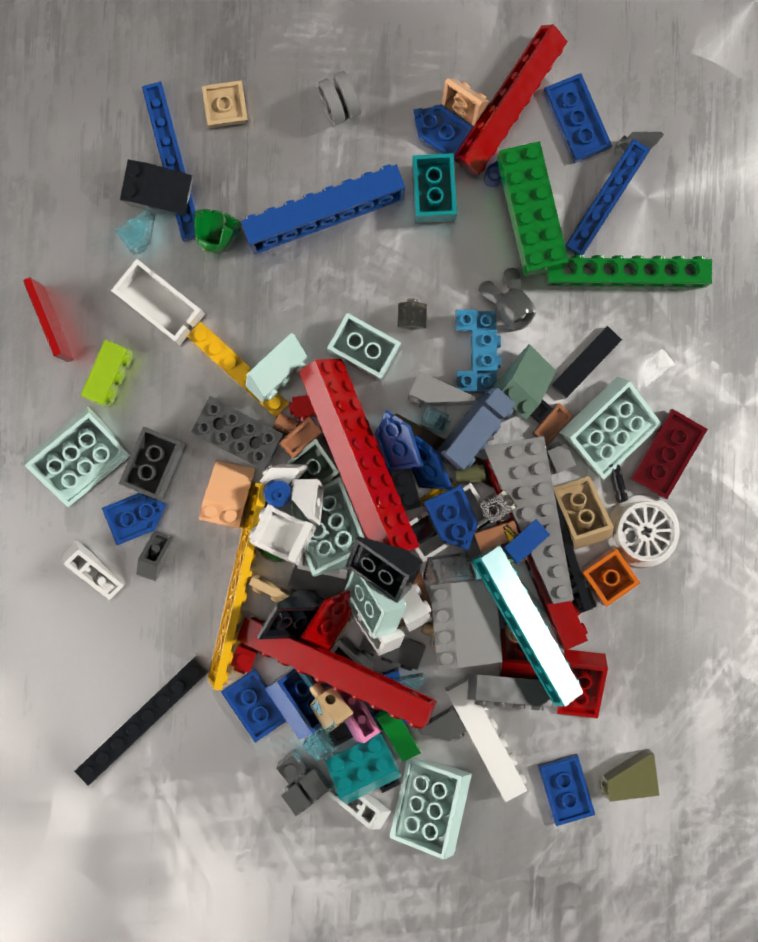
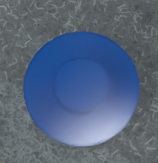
M273 479L265 485L263 496L266 502L273 507H282L289 502L291 489L284 480Z

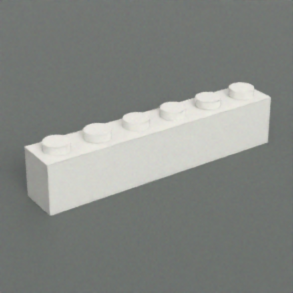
M467 677L446 687L445 689L504 801L507 802L526 792L527 789L524 784L527 783V780L522 771L517 772L515 765L518 763L512 753H507L505 747L508 745L503 735H497L495 729L498 726L494 718H488L485 712L488 710V707L486 705H475V700L467 699Z

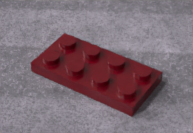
M670 409L630 479L663 499H668L708 429L678 411Z

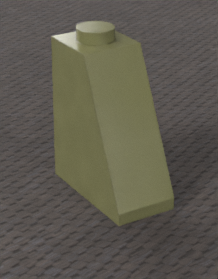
M644 749L604 774V782H601L602 794L610 802L659 796L654 753L649 749Z

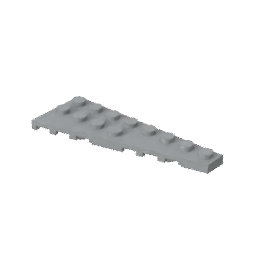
M544 436L486 446L483 451L489 460L490 467L497 478L500 489H502L519 531L522 532L533 520L537 519L550 534L530 554L551 603L556 604L574 600Z

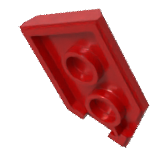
M346 590L324 600L301 638L330 650L352 615L351 608L349 607L350 591Z

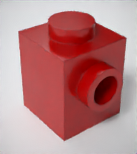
M308 395L292 397V402H289L290 415L294 414V418L299 419V422H303L309 416L317 417Z
M240 643L230 665L239 673H249L253 668L259 651L245 648Z

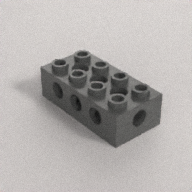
M211 396L191 433L262 470L269 467L280 446L279 442L285 437L284 434ZM223 419L225 425L222 429L218 430L216 424L219 420ZM237 429H242L243 431L240 439H235L234 437ZM256 438H260V447L254 449L252 447V441Z

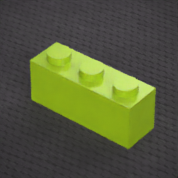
M104 340L80 396L109 407L116 398L115 391L117 386L123 382L125 367H128L132 361V351Z

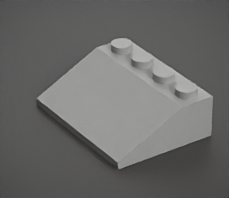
M483 580L443 581L430 584L437 669L464 668L503 662L498 606Z

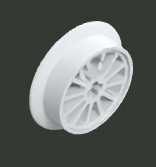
M651 495L628 497V501L619 503L609 516L614 530L612 537L607 539L610 548L617 549L630 566L638 568L656 566L668 559L677 546L679 540L677 517L671 507L657 497ZM647 507L653 510L649 520L647 519ZM638 508L642 509V521L635 512ZM630 513L636 520L637 524H634L626 520L627 516ZM657 513H659L662 518L653 524ZM663 522L666 523V529H656ZM626 523L631 527L623 529V524ZM644 528H648L646 535L641 534ZM631 530L635 537L633 541L628 542L625 536ZM667 532L666 539L658 536L656 533ZM654 538L663 542L661 548L657 545ZM649 541L656 550L653 554H650ZM644 542L645 554L641 556L638 553ZM636 545L634 551H631L628 546Z

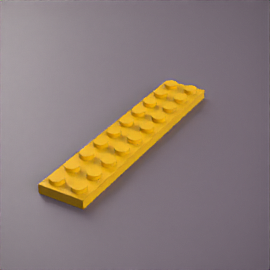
M253 482L207 678L214 690L222 691L223 685H226L228 680V672L226 670L233 658L231 648L232 644H235L237 641L238 632H236L237 623L240 624L242 619L241 605L245 603L247 598L245 588L252 576V571H250L251 562L254 563L256 559L255 546L249 542L251 539L249 534L254 526L257 527L260 521L259 514L266 502L263 496L265 484Z

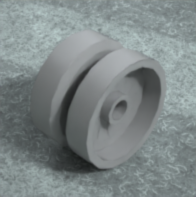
M345 71L334 75V85L328 78L317 82L323 106L334 126L345 121L344 111L350 118L361 114L358 98Z

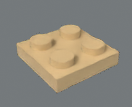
M242 80L202 86L208 128L248 123Z
M259 574L253 576L249 585L253 586V591L261 595L264 593L270 595V599L276 603L283 601L293 594L292 591Z

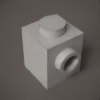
M558 441L548 446V462L553 474L576 466L567 443L560 444Z

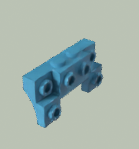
M456 310V331L471 332V371H456L457 388L464 392L483 393L484 390L491 389L497 382L498 368H501V356H497V348L501 347V336L497 335L496 311Z

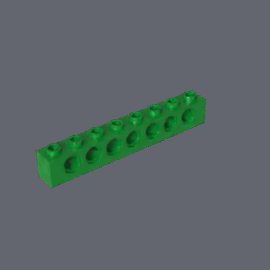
M573 255L571 258H568L569 263L566 265L571 268L572 274L564 273L563 268L545 272V286L706 288L712 284V259H705V256H695L692 259H685V256H674L672 259H665L664 256L644 258L642 255L632 256V258H624L623 255H615L612 258H604L603 255H594L591 258H584L583 255ZM605 266L612 270L611 275L604 272L603 268ZM583 267H589L592 270V274H586L583 271ZM624 267H629L632 270V275L626 274ZM644 267H649L652 275L646 274ZM665 267L671 269L672 275L666 274ZM685 267L691 269L692 275H688L685 272Z

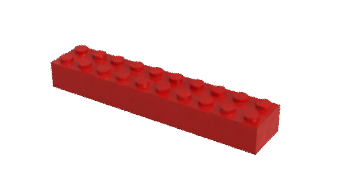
M342 359L312 361L299 370V374L366 538L403 548L409 552L418 548L417 537L409 523V518L402 506L400 496L397 494L393 479L387 470L385 460L380 453L377 441L370 429L369 421L366 419L361 402L358 400L354 390V385L346 371L345 364Z

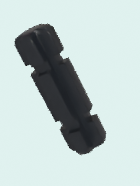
M617 464L615 470L614 468L612 469V476L610 477L614 492L617 494L615 495L616 501L621 503L628 501V495L624 491L626 488L623 476L620 474L621 468L619 464Z

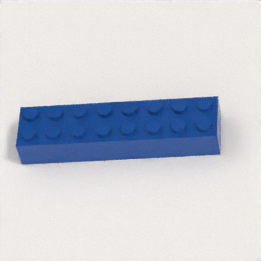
M388 164L381 167L377 172H366L358 179L344 180L339 186H328L317 194H306L302 197L303 199L298 201L289 200L281 207H270L264 210V213L257 216L256 214H251L245 217L241 224L255 255L403 201L405 198V185L397 164L393 166Z

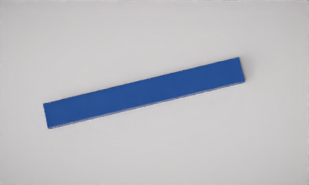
M162 82L142 86L162 166L186 173ZM191 193L186 216L176 215L183 242L196 239L194 230V214L196 209Z

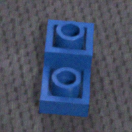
M535 519L520 534L516 535L503 550L517 565L550 534Z

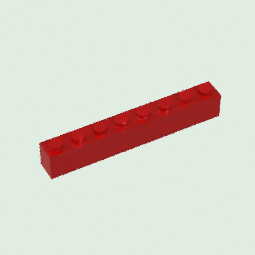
M554 24L540 26L455 154L454 160L467 174L480 175L485 170L486 164L497 152V148L502 140L507 137L508 131L518 120L519 114L528 105L531 96L540 87L541 81L552 69V65L557 57L562 54L563 48L568 41Z

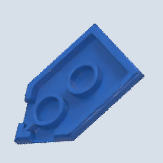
M442 104L413 110L418 138L441 154L454 153L455 156L474 127Z
M385 410L382 421L375 431V437L388 472L423 466L411 426L388 410Z
M416 435L414 438L423 466L411 469L420 488L452 489L453 487L440 453Z
M459 485L424 501L425 508L440 540L469 550L478 521L462 486Z
M137 493L103 507V513L116 545L118 546L154 531L166 503L142 493Z

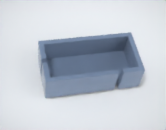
M497 387L484 390L437 451L440 453L442 460L453 469H468L475 462V455L478 452H482L488 445L487 440L491 435L494 436L500 430L502 419L506 420L512 415L514 411L512 408L516 403Z

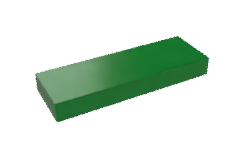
M385 710L376 714L379 724L402 762L421 754L419 746L403 719H395Z

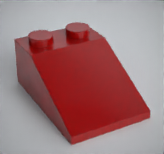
M564 650L563 657L569 662L570 669L579 680L583 693L567 706H557V714L598 718L608 671L606 654Z

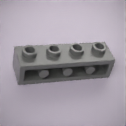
M469 674L467 699L475 700V705L487 706V701L494 702V706L506 707V703L513 704L512 708L525 709V705H531V710L544 711V707H552V701L539 680Z

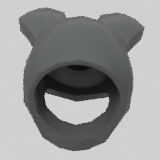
M508 268L503 273L504 280L509 289L508 292L503 294L491 281L481 283L478 290L483 297L496 304L500 317L507 328L522 330L533 320L536 310L531 299L521 289L520 272L516 268ZM526 314V316L521 321L514 322L515 320Z

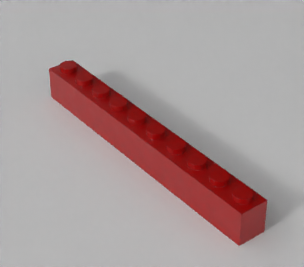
M488 458L482 461L507 521L513 520L514 518L502 489L498 485L497 478L490 467ZM531 554L527 556L528 560L524 562L542 606L547 613V618L560 648L566 651L588 641L586 637L588 632L585 625L580 623L578 618L580 612L577 606L572 601L551 603L539 572L533 563Z
M254 615L244 617L237 641L241 642L245 648L256 649L260 651L262 656L268 658L273 657L281 665H290L296 668V671L300 674H309L319 683L332 685V688L338 692L345 691L351 694V697L357 701L364 700L370 703V706L376 710H385L395 719L408 721V724L414 728H424L429 723L437 700L303 638L259 640L257 635L266 621Z

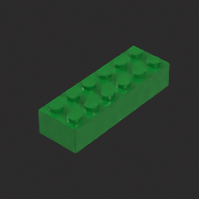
M540 141L499 150L497 163L524 277L565 268L569 260Z

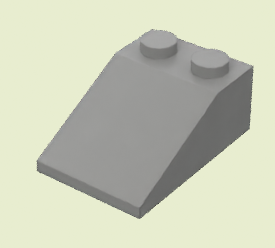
M420 371L408 395V399L411 400L410 403L420 408L422 405L426 407L471 405L476 399L475 396Z

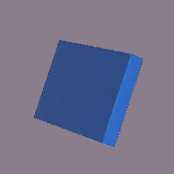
M256 668L221 691L255 743L286 722L265 690L267 684Z
M577 754L538 765L556 826L595 815Z

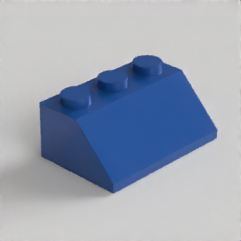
M294 667L265 688L299 740L312 735L322 726L310 707L315 698Z

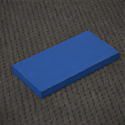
M582 73L544 88V94L574 163L611 149V141Z

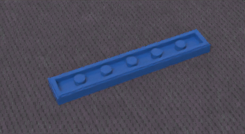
M635 139L631 141L566 243L565 248L577 255H584L651 149Z

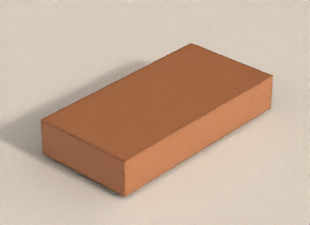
M557 403L532 434L535 437L544 436L547 447L574 415L560 403Z
M309 416L280 441L279 444L293 459L317 438L323 430Z

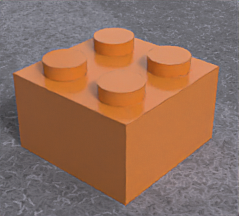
M610 548L580 569L587 585L599 602L606 607L640 584V581L620 552L615 548Z

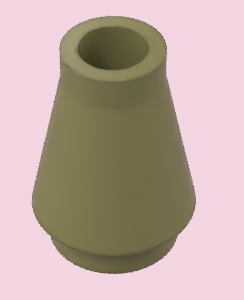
M476 463L468 469L455 470L457 483H481V481H486L483 464L478 465Z

